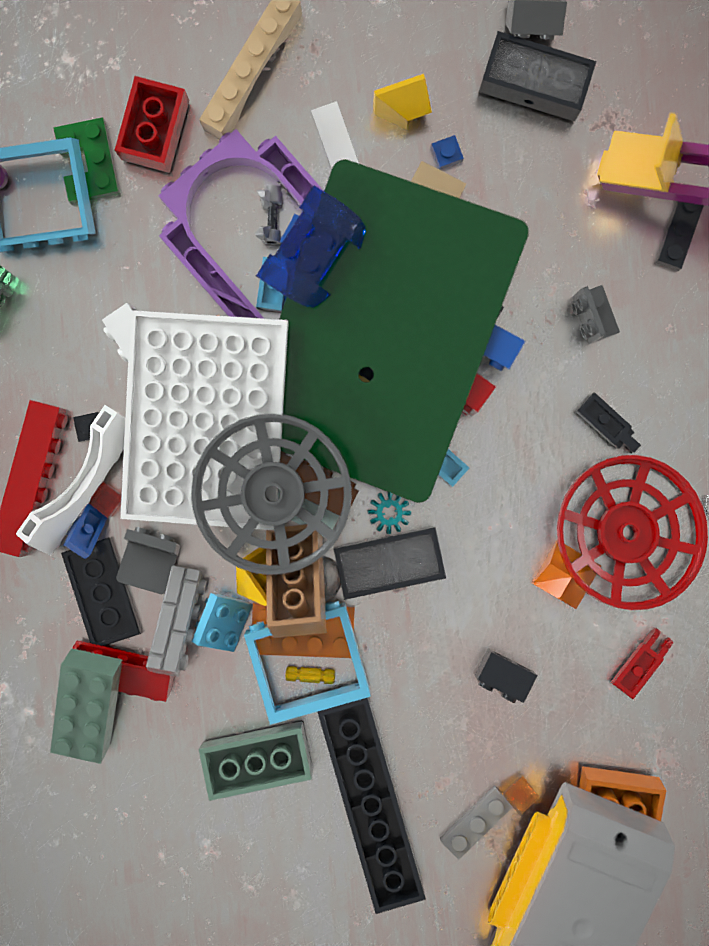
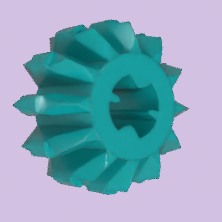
M389 492L387 493L388 500L384 499L382 493L378 494V498L381 500L380 504L375 500H371L370 503L376 506L377 510H368V514H377V517L372 518L370 523L375 524L380 520L381 523L377 526V531L380 532L384 525H387V534H391V525H394L396 531L400 532L401 527L398 525V522L400 521L404 525L409 523L406 519L402 518V515H411V511L402 510L403 507L409 505V502L404 501L399 504L398 502L402 497L396 496L395 500H392L393 494ZM391 505L394 506L396 510L393 511L396 512V516L385 519L383 517L385 513H382L383 508H390Z

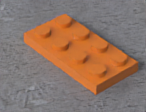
M254 602L252 625L261 621L264 622V625L267 624V605L263 606ZM346 606L354 631L355 606ZM340 616L326 620V633L274 638L271 635L256 640L260 655L351 658Z

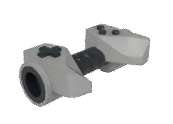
M267 185L266 190H257V193L260 196L263 209H268L267 226L259 227L255 235L265 244L276 245L281 243V231L277 230V214L279 205L282 204L281 186Z

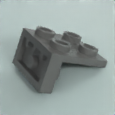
M603 285L589 289L588 286L583 287L572 296V310L576 316L579 315L582 323L580 325L581 334L584 339H588L589 344L620 333Z

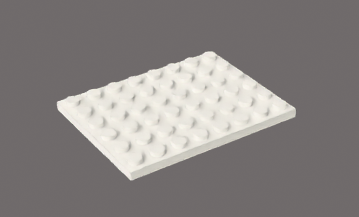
M131 310L120 519L197 525L192 509V480L197 462L207 445L227 426L241 419L261 414L283 415L288 320ZM265 423L268 438L281 439L282 423ZM251 425L235 432L218 449L232 457L243 446L258 440L255 426ZM270 446L273 462H280L281 447ZM260 448L245 455L240 459L239 463L250 471L262 464ZM213 458L210 459L204 473L201 491L202 501L218 498L219 480L225 466ZM233 471L227 483V496L241 494V486L244 479ZM270 486L266 490V496L270 501L278 500V488L275 486ZM243 504L229 507L234 520L243 528L250 519ZM220 508L204 511L209 526L229 527L221 514ZM259 523L256 529L274 530V526Z

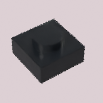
M100 412L73 417L78 442L90 441V426Z

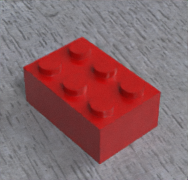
M134 76L114 149L121 160L170 173L190 101L185 89Z

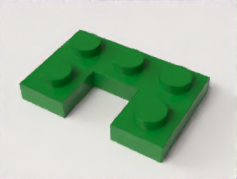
M101 117L53 127L56 140L64 138L79 140L80 150L84 151L88 172H85L89 199L93 200L120 194L104 118ZM73 175L64 176L68 202L70 204L78 203Z

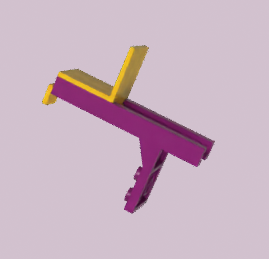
M670 113L663 137L614 131L609 150H604L597 177L603 190L709 206L708 187L674 183L673 180L678 169L677 167H680L681 163L709 166V145L684 142L677 115Z

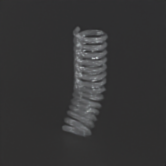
M702 495V506L706 520H709V495Z

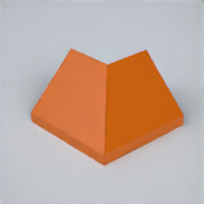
M556 540L532 584L577 609L586 592L577 585L567 571L561 558L558 540ZM565 544L571 563L582 556L581 553ZM588 565L577 572L589 587L597 575Z

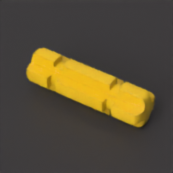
M288 666L285 679L293 682L300 680V682L320 684V681H322L324 684H334L335 670L325 669V671H321L318 668L305 667L297 669V667Z

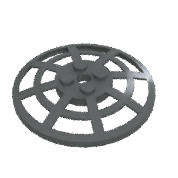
M261 414L241 419L227 426L207 445L196 465L192 480L191 498L196 523L203 537L215 552L238 568L253 573L273 575L300 570L314 563L328 552L338 540L346 525L350 513L352 492L346 463L339 450L324 433L304 420L288 415ZM278 422L290 424L304 429L308 434L300 445L286 439L268 438L265 423ZM251 425L255 426L258 440L243 446L232 457L218 449L235 432ZM317 439L333 455L340 469V477L326 479L320 463L309 452ZM270 446L284 447L295 451L287 465L273 462ZM260 448L262 464L250 471L239 463L240 459L245 455ZM213 458L225 466L219 480L218 498L202 501L201 491L207 464ZM304 458L313 467L318 477L317 481L303 483L300 475L296 472ZM233 471L244 479L241 486V494L227 496V483ZM270 486H275L280 491V497L277 501H270L266 496V490ZM343 487L344 500L342 512L337 526L332 530L321 521L327 508L328 489ZM320 491V503L314 516L302 507L305 493ZM243 504L245 511L250 516V519L243 528L234 520L229 510L230 506ZM220 508L226 524L237 535L228 549L212 532L204 511ZM297 516L308 524L302 532L287 539L284 523ZM259 523L274 526L276 541L262 540L251 534ZM314 530L327 539L311 555L290 563L288 547L303 541ZM246 542L260 548L277 549L279 565L257 564L237 556V553Z

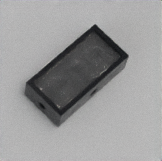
M497 31L479 92L576 121L582 110L597 61Z
M434 526L334 547L344 600L446 579L436 527Z

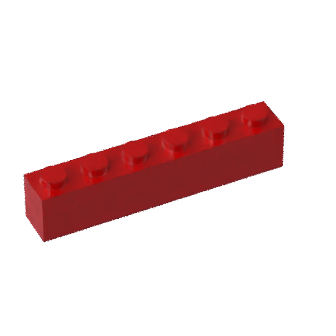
M29 400L0 507L1 553L23 557L27 556L33 549L16 533L29 514L39 509L41 503H44L47 498L48 489H46V484L54 472V464H52L54 454L59 452L61 446L60 432L67 424L68 416L65 415L66 409Z

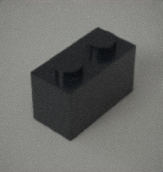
M489 648L475 673V677L480 681L478 685L491 692L494 688L501 691V696L512 703H515L516 700L522 703L525 702L538 676L534 671Z

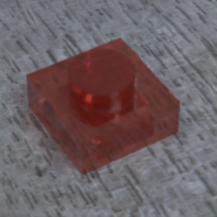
M103 482L91 497L89 504L107 518H110L120 506L122 494L108 483Z

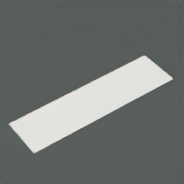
M337 101L311 110L331 169L336 162L343 159L359 163Z

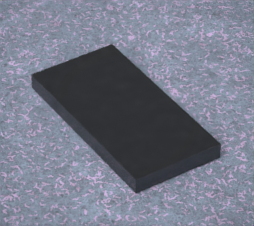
M112 537L97 541L91 555L86 559L72 550L62 552L61 555L90 643L106 646L142 634L128 586L118 582L116 579L120 562Z

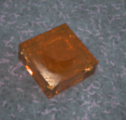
M523 776L519 777L502 793L518 814H523L540 797Z

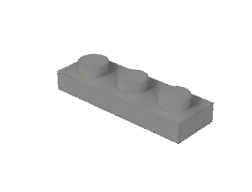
M494 785L440 840L459 860L514 806Z

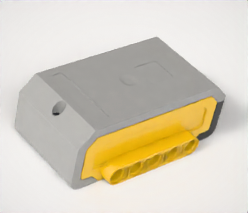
M564 782L548 815L537 811L528 825L490 908L488 924L496 928L487 946H636L672 873L675 845L665 824L657 819Z

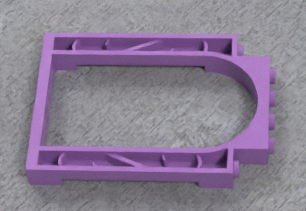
M235 129L232 133L227 132L220 138L219 144L212 150L207 149L204 151L196 164L187 166L175 182H169L162 188L161 194L158 196L177 220L166 224L159 237L228 317L264 319L196 240L190 222V209L193 197L202 182L218 170L230 166H250L266 172L277 182H280L314 221L324 191L276 135L271 140L269 138L264 140L256 152Z

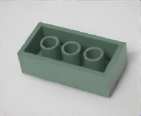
M71 648L60 666L50 753L98 764L102 763L111 743L122 659Z
M303 721L205 741L198 749L209 801L312 780L313 769Z

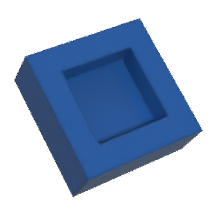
M455 135L431 143V149L439 170L463 162L464 157Z

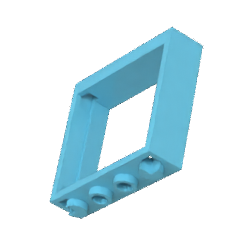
M64 138L0 148V162L69 152L82 222L81 228L3 238L0 223V252L13 251L14 245L23 244V249L39 247L38 242L48 241V245L63 244V238L70 237L73 238V242L89 240L88 235L96 234L78 139Z
M339 601L326 603V620L340 616L359 683L275 706L256 643L257 639L268 637L272 634L267 628V624L264 625L263 621L249 626V629L246 630L244 634L270 725L371 697L370 687L345 602L340 604Z

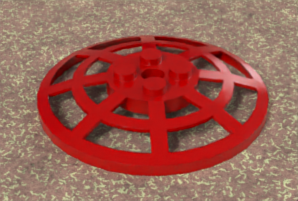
M622 455L605 459L591 466L570 486L559 510L557 539L561 558L567 571L577 585L588 595L614 608L647 610L674 600L694 581L706 555L708 528L704 508L697 493L678 471L666 463L651 457ZM618 464L640 465L635 480L621 479L607 484L600 470ZM650 468L668 477L683 494L669 501L658 489L645 483ZM591 476L597 490L585 501L580 514L567 510L575 491ZM620 487H631L632 491L629 502L616 504L610 490ZM645 491L653 496L661 506L651 512L647 507L639 504L642 492ZM599 497H601L607 508L600 520L587 516L591 506ZM687 503L692 510L695 521V545L680 541V525L675 510ZM666 515L671 527V539L660 537L657 520ZM564 520L577 524V541L582 556L572 563L569 560L564 543ZM627 525L634 531V535L630 540L626 539L623 535V529ZM584 527L597 530L599 544L589 551L585 542ZM657 546L668 549L664 560L655 569L648 557L652 555ZM677 551L693 555L684 575L672 588H669L661 578V575L671 566ZM604 553L615 560L613 575L604 571L594 560ZM626 563H639L646 575L632 579L623 578ZM588 565L599 577L612 583L611 597L603 596L593 590L580 578L577 572ZM652 582L661 594L653 599L641 602L621 601L622 586H640Z

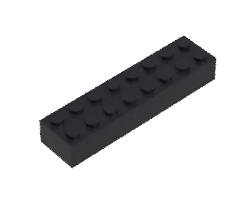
M369 697L317 711L375 914L426 900L424 886Z

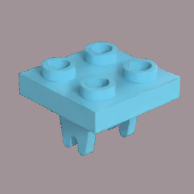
M211 593L204 602L206 606L200 621L196 622L195 627L197 629L191 642L198 646L234 652L253 605L244 600Z

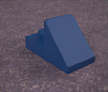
M88 503L66 533L68 537L64 546L84 559L89 557L108 516Z

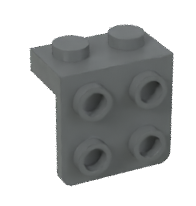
M135 527L134 531L127 529L124 539L128 543L116 576L117 581L157 594H165L171 567L175 566L180 546L174 542L175 538L168 535L160 534L159 538L150 536L151 531L140 527Z

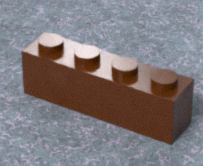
M281 451L280 463L287 465L292 457ZM303 460L296 470L303 483L317 481L318 477L314 469L309 466L308 461ZM322 467L326 479L332 478L334 472ZM352 481L351 506L359 492V490L355 489L356 483ZM343 487L328 489L326 509L339 516L343 508ZM320 491L305 493V499L319 505Z

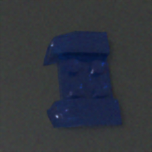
M313 185L299 207L302 210L300 216L275 255L269 254L256 277L281 294L307 307H316L331 295L318 286L346 241L361 249L366 228L361 218L352 210Z

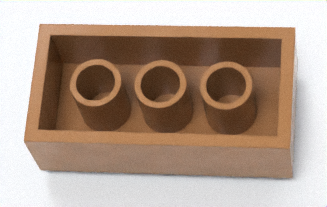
M308 524L285 527L287 539L302 532ZM266 530V540L276 541L275 530ZM314 530L303 541L288 547L290 563L299 561L319 549L323 545L322 535ZM266 549V565H279L277 549ZM323 556L300 570L285 574H266L267 628L274 638L326 633Z

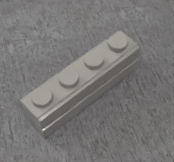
M178 566L171 567L146 665L148 671L179 677L180 671L186 670L189 655H185L187 645H192L191 641L195 633L191 626L193 619L198 620L201 608L197 601L199 595H204L207 580H203V573L201 571Z

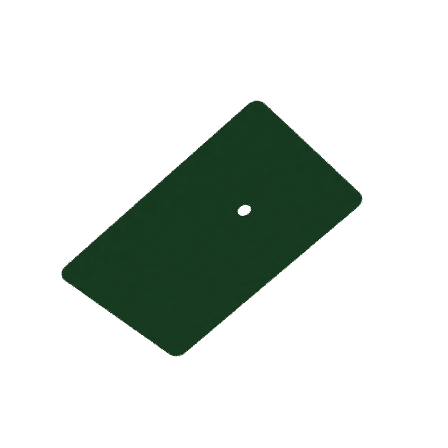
M347 159L336 162L332 167L279 320L289 321L283 415L304 420L324 433L342 455L350 478L416 503H422L429 499L529 235L527 224L521 219ZM370 367L373 370L374 377L370 382L360 380L359 371L361 368ZM282 423L281 439H286L300 445L308 432L302 428ZM317 439L309 452L316 458L321 467L340 473V469L331 452ZM281 447L282 452L294 455L295 451Z

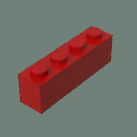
M78 640L73 645L72 649L122 659L118 692L150 698L153 701H167L173 687L174 676L148 671L146 665L149 656Z

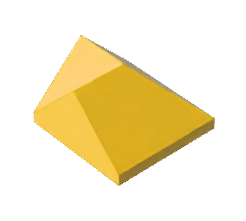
M424 74L375 90L373 99L374 114L407 130L412 119L432 113Z
M259 547L243 559L266 565V549ZM236 566L237 594L266 606V574L253 573Z

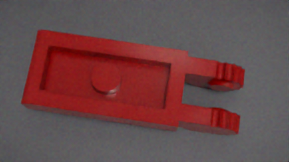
M657 628L649 632L644 638L643 643L639 644L611 681L614 686L631 699L636 697L664 660L663 657L673 644V640L667 637L657 647L656 652H654L651 646L661 634V631Z

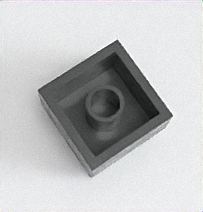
M508 0L506 25L510 33L519 38L526 39L529 38L530 34L540 35L539 38L553 40L555 35L563 36L567 1Z

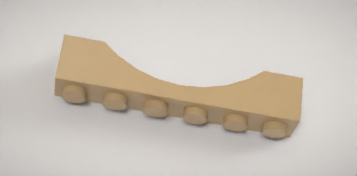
M300 0L270 1L199 120L204 131L219 140L227 132H232L261 71L276 49L290 36L301 18L302 8Z

